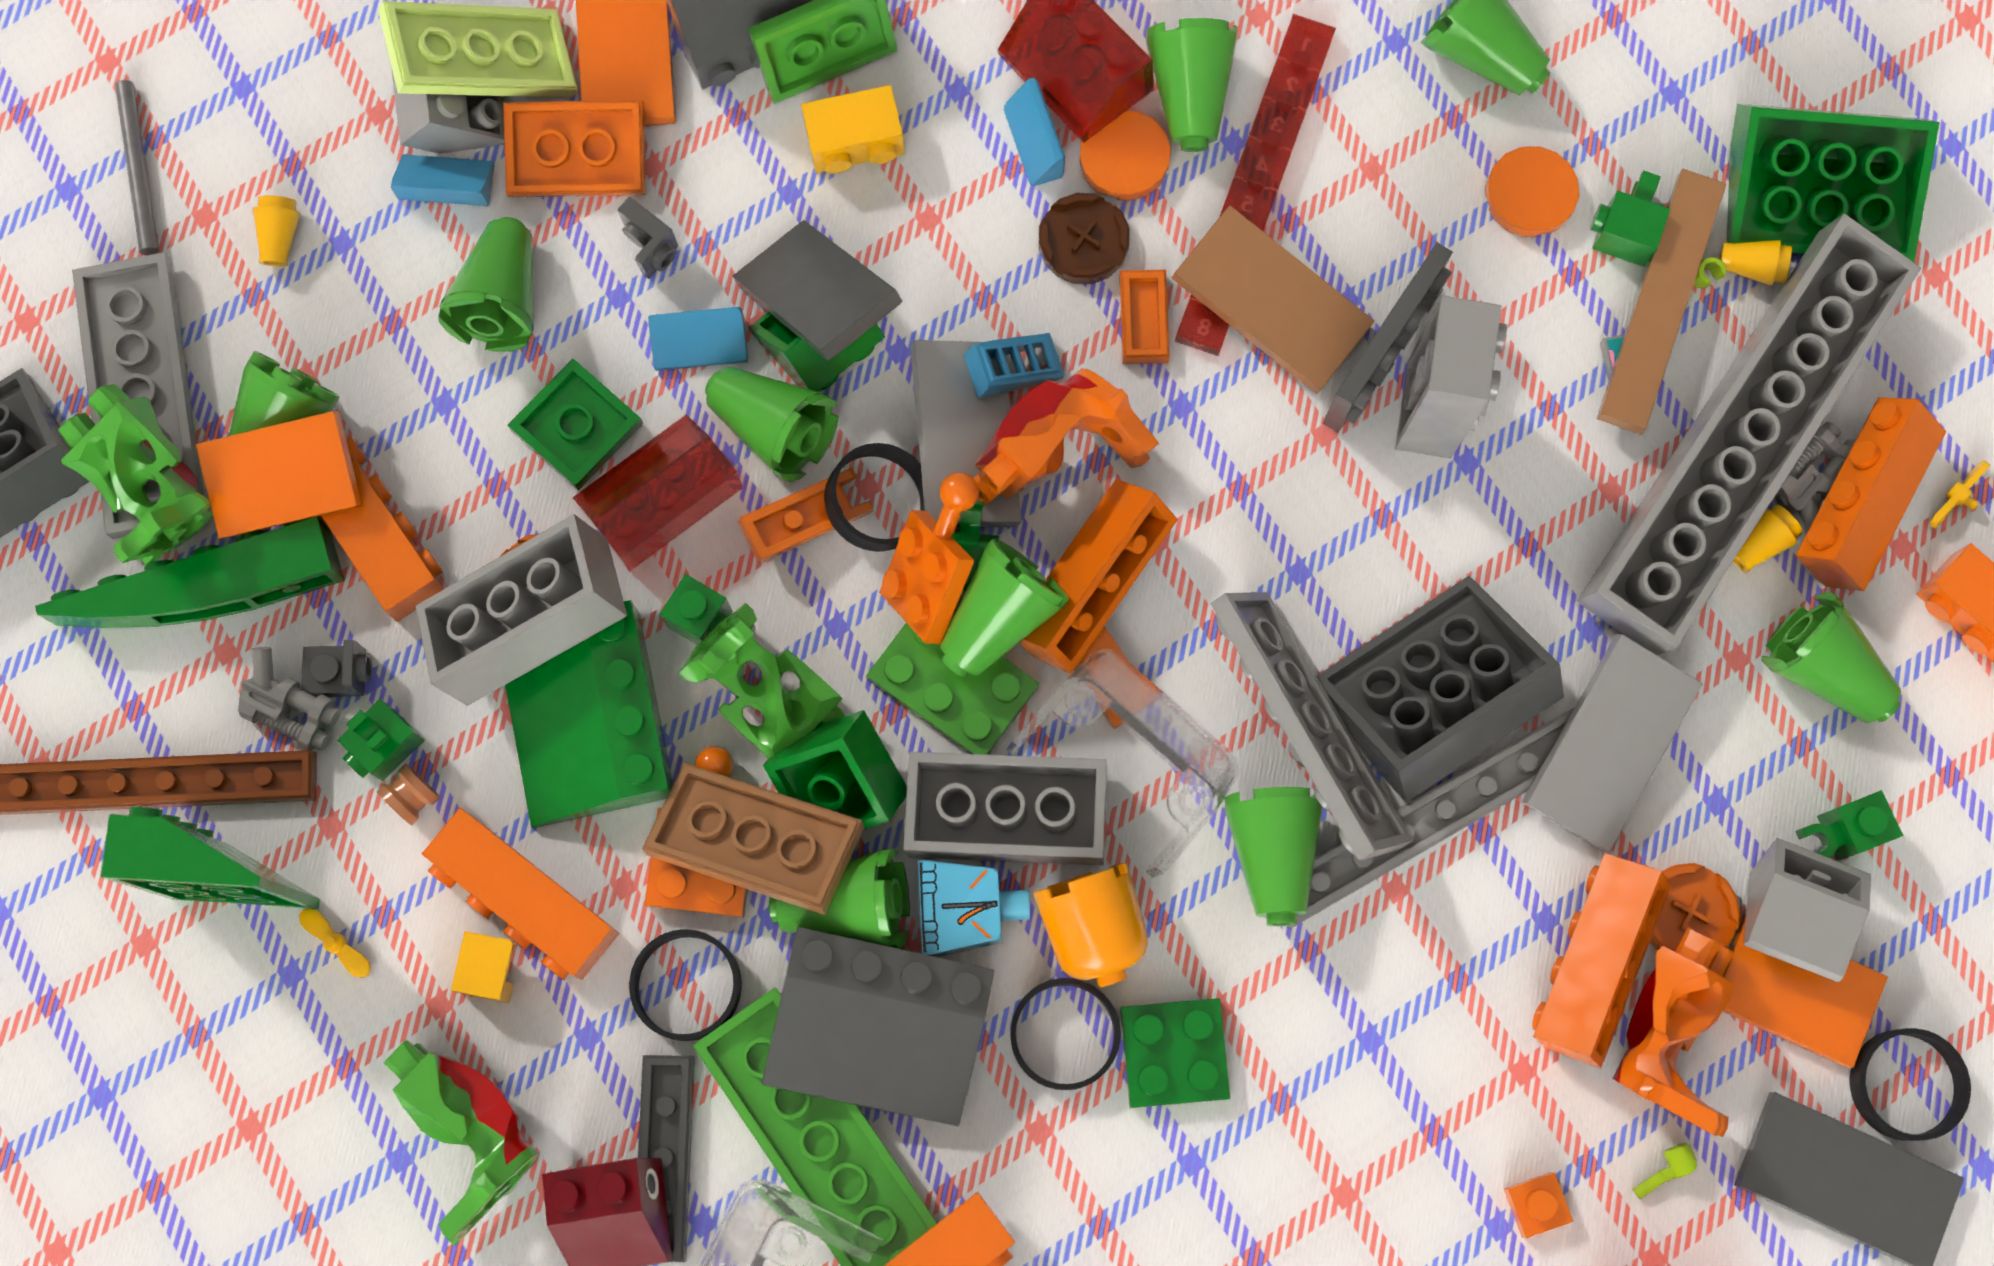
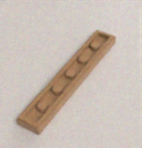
M1683 168L1678 174L1667 208H1670V212L1658 248L1647 265L1596 419L1640 435L1646 430L1726 183Z

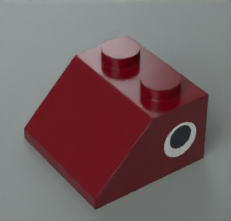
M632 1158L542 1174L547 1227L568 1266H647L672 1262L661 1158Z

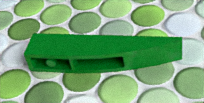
M318 517L283 524L284 527L269 532L258 530L241 534L237 538V542L225 546H202L193 550L190 557L174 562L172 560L155 561L144 567L145 571L130 576H108L97 582L98 586L83 591L75 589L64 590L53 594L51 601L36 605L35 608L38 616L56 626L92 628L159 627L206 621L252 611L345 580L331 530Z

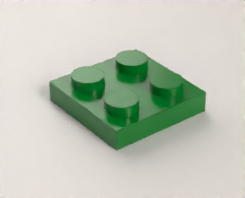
M572 358L507 426L519 439L579 491L644 423L634 411Z
M1220 998L1120 1007L1129 1108L1230 1099Z

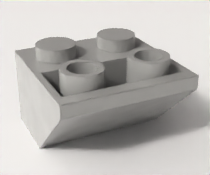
M392 71L400 145L443 154L504 144V96L398 93Z
M1776 838L1749 874L1744 946L1839 983L1845 975L1870 911L1871 874Z

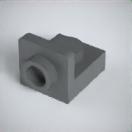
M629 196L617 211L624 224L623 233L634 244L643 248L635 257V261L641 273L649 279L657 270L663 271L671 264L677 252L676 248L679 245L669 226Z
M344 640L343 646L303 647L301 690L315 697L321 694L327 697L364 696L365 682H370L372 677V660L370 654L366 653V649L355 640Z

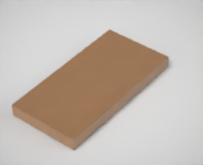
M1230 205L1171 277V279L1316 394L1322 390L1375 322V320Z
M684 763L642 849L646 855L826 915L865 827L860 819Z

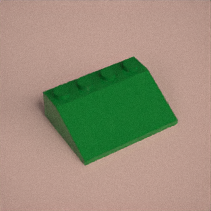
M1737 104L1729 157L1727 243L1781 240V245L1792 246V253L1804 254L1818 232L1845 213L1914 262L1940 122L1912 117Z
M631 600L624 601L627 612L626 617L505 684L529 819L533 829L665 800L673 786L641 617Z
M130 807L129 815L109 814L101 878L172 900L319 909V898L233 846L214 839V831L198 829L197 824L180 822V817L162 814L163 810L150 807Z

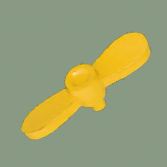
M1985 460L1981 461L1972 469L1963 483L1957 481L1945 495L1949 500L1931 519L1929 525L1932 528L1936 529L1956 505L1960 507L1962 504H1965L1971 510L1977 507L1979 503L1970 497L1972 494L1970 488L1991 464Z
M311 908L300 912V925L311 935L323 941L324 948L329 953L336 954L350 974L359 978H366L370 974L371 965L369 960L359 951L349 946L343 934L334 932L322 913Z

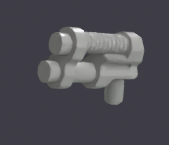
M1825 422L1822 427L1818 428L1774 497L1776 502L1792 515L1799 512L1807 531L1819 511L1816 502L1826 498L1855 442L1848 439L1842 444L1838 440L1841 431L1831 422ZM1823 453L1830 461L1819 472L1812 462L1817 459L1818 455Z
M252 648L253 678L241 682L242 689L238 706L239 715L252 723L259 722L270 727L272 730L275 729L276 732L279 731L280 734L296 740L298 746L306 750H313L315 748L320 751L325 750L331 740V734L325 731V724L334 726L341 715V709L335 707L334 699L323 694L315 697L301 690L300 683L291 678L283 682L274 679L272 648ZM291 707L307 714L305 725L295 721V719H291L290 716H286L290 714Z

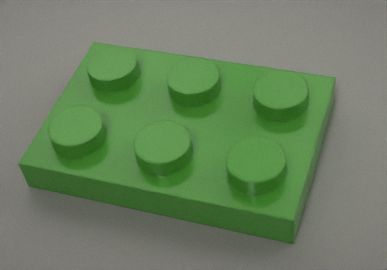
M813 0L748 28L767 91L774 104L898 51L886 0Z
M905 623L867 673V680L969 754L989 755L1037 691L1040 683L1004 657L998 659L978 676L968 672L965 677H962L943 663L942 658L945 653L941 650L940 644L924 643L913 629Z

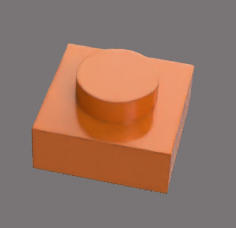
M1549 1172L1504 1188L1522 1238H1529L1574 1222L1555 1172Z

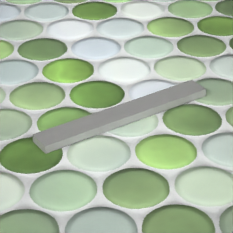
M1574 708L1397 809V814L1413 839L1411 843L1398 851L1359 861L1356 855L1349 852L1341 841L1315 856L1307 912L1304 915L1296 916V925L1526 793ZM1296 925L1288 926V928L1291 929Z

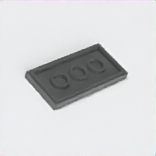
M805 220L797 224L733 275L734 280L744 292L827 361L834 358L903 302L895 288Z
M1769 1092L1734 1185L1909 1266H1933L1964 1178L1779 1093Z

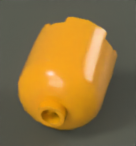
M1127 862L1110 866L1108 870L1092 874V872L1047 886L1046 889L1033 892L1056 959L1061 969L1070 977L1078 980L1097 979L1099 987L1108 986L1127 979L1125 969L1138 963L1145 955L1148 946L1147 931Z

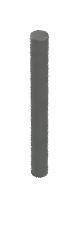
M121 80L115 83V91L139 253L142 255H152L158 253L159 249L134 83L129 80Z

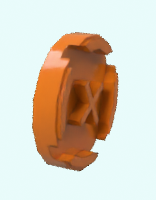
M1117 110L1103 114L1089 125L1081 139L1079 163L1084 179L1096 192L1104 196L1108 194L1112 197H1118V200L1131 201L1146 197L1161 185L1169 169L1171 147L1166 132L1153 118L1139 111Z
M1540 146L1520 147L1505 153L1493 166L1485 186V197H1487V202L1490 206L1489 211L1493 219L1504 229L1522 237H1537L1538 234H1550L1559 230L1570 219L1579 199L1578 178L1570 163L1557 152Z
M1695 863L1677 864L1663 870L1662 872L1671 884V887L1649 942L1650 945L1657 950L1664 946L1676 952L1687 928H1690L1727 948L1732 942L1735 931L1738 930L1741 919L1738 897L1729 882L1720 874H1715L1710 869H1706L1705 866Z

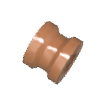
M406 763L398 770V778L392 784H384L377 790L379 796L410 825H413L419 819V811L425 805H434L440 799L437 792Z

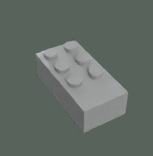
M1441 296L1407 362L1395 450L1451 459L1468 431L1476 430L1479 415L1485 416L1489 400L1495 401L1499 390L1501 372L1493 370L1495 354H1501L1503 351L1507 333V324L1499 323L1502 305Z
M575 514L415 606L431 685L467 706L627 616L608 539Z
M909 752L903 850L909 858L1104 866L1107 759Z

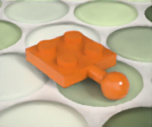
M963 472L952 473L941 483L940 498L944 505L937 521L927 511H910L905 527L899 535L898 545L888 571L883 577L882 586L879 591L926 644H941L975 561L952 538L962 511L972 508L979 496L977 482L973 477Z
M718 746L703 749L695 760L696 767L730 777L733 772L734 763L730 753ZM658 808L657 810V817L661 811V808ZM651 857L644 905L744 917L748 889Z

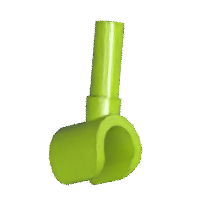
M1702 257L1694 286L1704 289L1711 285L1710 280L1704 274V268L1708 269L1715 279L1723 278L1726 275L1724 263L1714 257L1705 260Z
M1682 1143L1663 1151L1669 1167L1659 1170L1632 1189L1639 1199H1642L1665 1182H1669L1673 1178L1689 1175L1695 1171L1697 1160L1689 1144Z

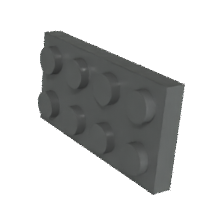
M1436 242L1335 394L1323 421L1324 425L1339 433L1347 420L1355 424L1360 418L1376 387L1381 386L1392 369L1400 351L1404 350L1409 344L1426 312H1430L1441 295L1444 285L1452 274V271L1445 267L1453 251Z

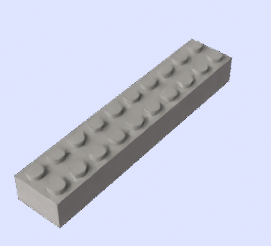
M1845 213L1820 230L1588 582L1577 602L1623 635L1656 655L1677 649L1918 275L1921 267Z

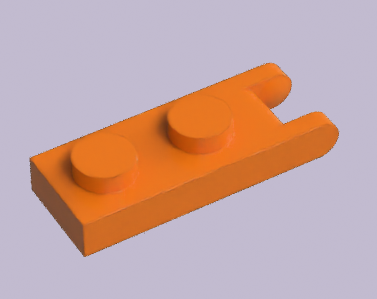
M853 468L840 472L836 484L838 505L849 523L874 511L870 501L861 503L853 508L842 488L843 485L857 478ZM828 478L740 517L738 523L759 564L835 530L826 513L824 501Z

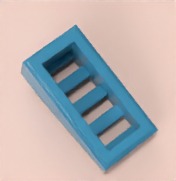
M1050 333L973 344L963 355L978 399L1042 384L1047 380H1059L1065 376ZM1041 347L1048 369H1041L1035 351L1036 348ZM1026 351L1032 371H1026L1020 352ZM1006 355H1011L1017 373H1011ZM992 358H996L1001 376H996L991 361Z

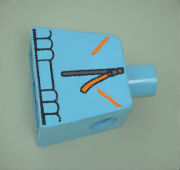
M918 860L922 954L942 957L1002 943L1001 921L1030 919L1029 890L999 891L998 869Z

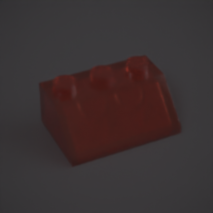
M1027 0L997 49L998 55L1024 82L1034 77L1035 80H1038L1046 105L1083 143L1154 91L1153 60L1094 0Z
M686 414L572 498L597 531L608 539L610 548L630 572L740 491L743 486L737 471L717 445Z

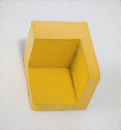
M465 931L450 991L510 1003L514 984L506 981L513 954L514 942L508 939Z

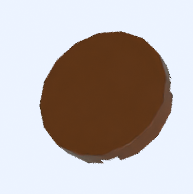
M1074 193L1056 201L1045 217H1043L1039 225L1038 249L1044 264L1057 277L1073 284H1094L1108 279L1122 266L1129 251L1130 228L1123 212L1116 205L1113 206L1105 201L1104 197L1094 193Z

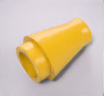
M274 195L258 197V206L252 209L260 264L277 267L288 265V255L301 214L296 211V200Z
M1781 240L1746 243L1724 242L1720 260L1724 263L1726 271L1772 286L1774 282H1786L1792 246L1781 245Z
M1777 504L1770 510L1766 509L1733 562L1743 572L1748 573L1755 566L1797 544L1796 538L1803 533L1802 527L1794 516L1781 505Z

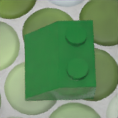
M769 312L748 327L755 338L796 384L814 391H822L832 386L837 381L840 373L854 362L868 357L873 352L875 345L885 338L876 323L834 358L827 361Z
M865 710L824 723L766 760L763 764L778 793L860 819L864 824V829L889 822L907 796V786Z

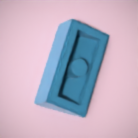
M1035 77L1030 78L1006 102L1004 113L1029 184L1037 186L1062 178L1065 156L1038 80H1035Z
M402 154L392 178L391 189L397 199L489 206L495 164L493 161Z
M740 307L648 316L655 371L748 362L745 318Z

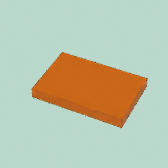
M576 0L581 101L642 100L644 102V126L676 124L668 0Z
M642 100L503 102L506 196L646 195L644 102Z
M331 411L196 444L219 539L362 506L339 411Z
M1744 915L1730 948L1735 953L1722 976L1734 983L1731 1000L1727 1003L1723 1012L1847 1069L1854 1068L1888 976L1850 960L1844 977L1838 983L1744 946L1746 915Z

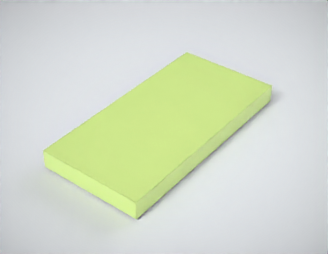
M382 1L378 9L398 93L572 98L578 90L557 9Z

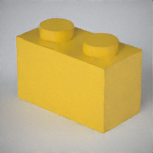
M891 85L801 104L816 173L823 171L832 174L841 173L848 170L852 165L865 162L883 164L892 161L898 155L905 154L903 133Z

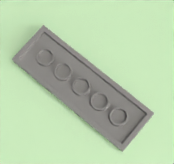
M165 252L73 269L88 398L99 387L111 384L117 385L130 399L148 398L162 433L179 448L182 462L198 478L197 492L203 495L171 258ZM89 404L91 420L97 424L102 418ZM149 479L145 483V492L148 499L156 503L160 498V488L155 480ZM101 494L106 535L112 539L125 537L140 523L139 519L126 510L114 513Z
M1268 592L1224 593L1210 603L1218 616L1216 624L1225 638L1233 642L1241 656L1240 665L1243 672L1252 682L1257 684L1266 699L1264 706L1268 715L1276 724L1281 725L1288 737L1291 755L1300 766L1307 770L1314 782V793L1317 800L1326 810L1331 812L1340 827L1339 837L1346 849L1355 854L1360 861L1398 851L1413 841L1412 837Z

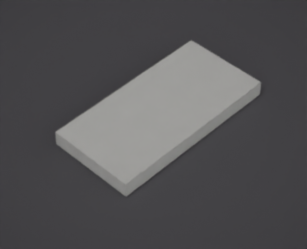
M915 340L910 345L925 511L936 521L944 505L940 498V486L943 480L948 475L956 472L966 473L973 478L981 472L975 464L987 449L996 429L1011 409L1009 392L979 399L977 397L963 355L973 344L982 342ZM992 358L991 361L996 376H1001L997 360ZM1000 493L989 504L983 505L981 527H1016L1022 522L1019 493L1008 500ZM961 516L956 527H960Z
M1616 634L1522 803L1601 851L1610 852L1703 683L1623 634Z

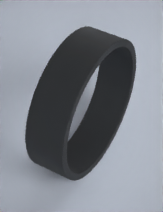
M871 443L853 449L842 458L828 478L824 501L828 518L841 537L858 548L883 552L896 549L899 537L892 539L874 538L860 532L847 521L840 510L836 496L838 475L846 464L859 458L880 457L890 460L902 467L913 479L920 496V511H925L922 473L919 461L907 451L890 444Z
M690 929L670 931L648 943L637 956L629 979L630 999L641 1021L655 1033L677 1041L700 1040L731 1019L739 1004L742 990L740 969L728 948L709 934ZM692 937L709 941L722 951L732 970L733 991L726 1010L712 1025L695 1033L674 1034L661 1029L647 1016L640 1000L639 981L645 963L659 947L672 940Z
M1072 978L1049 980L1028 992L1015 1010L1010 1032L1012 1050L1022 1070L1035 1082L1056 1090L1079 1089L1099 1079L1114 1062L1121 1036L1119 1019L1110 1000L1093 985ZM1073 986L1091 993L1104 1005L1112 1021L1114 1038L1108 1060L1095 1075L1078 1083L1059 1084L1038 1076L1027 1066L1017 1046L1016 1027L1023 1008L1035 995L1051 987Z
M1904 1028L1886 1031L1872 1037L1861 1047L1854 1068L1850 1070V1091L1858 1112L1872 1128L1893 1139L1924 1141L1941 1137L1958 1125L1969 1106L1971 1081L1963 1058L1947 1040L1927 1030ZM1898 1035L1918 1038L1935 1048L1946 1061L1953 1079V1099L1948 1113L1937 1126L1921 1134L1904 1133L1887 1124L1877 1114L1867 1094L1866 1071L1872 1055L1885 1041Z

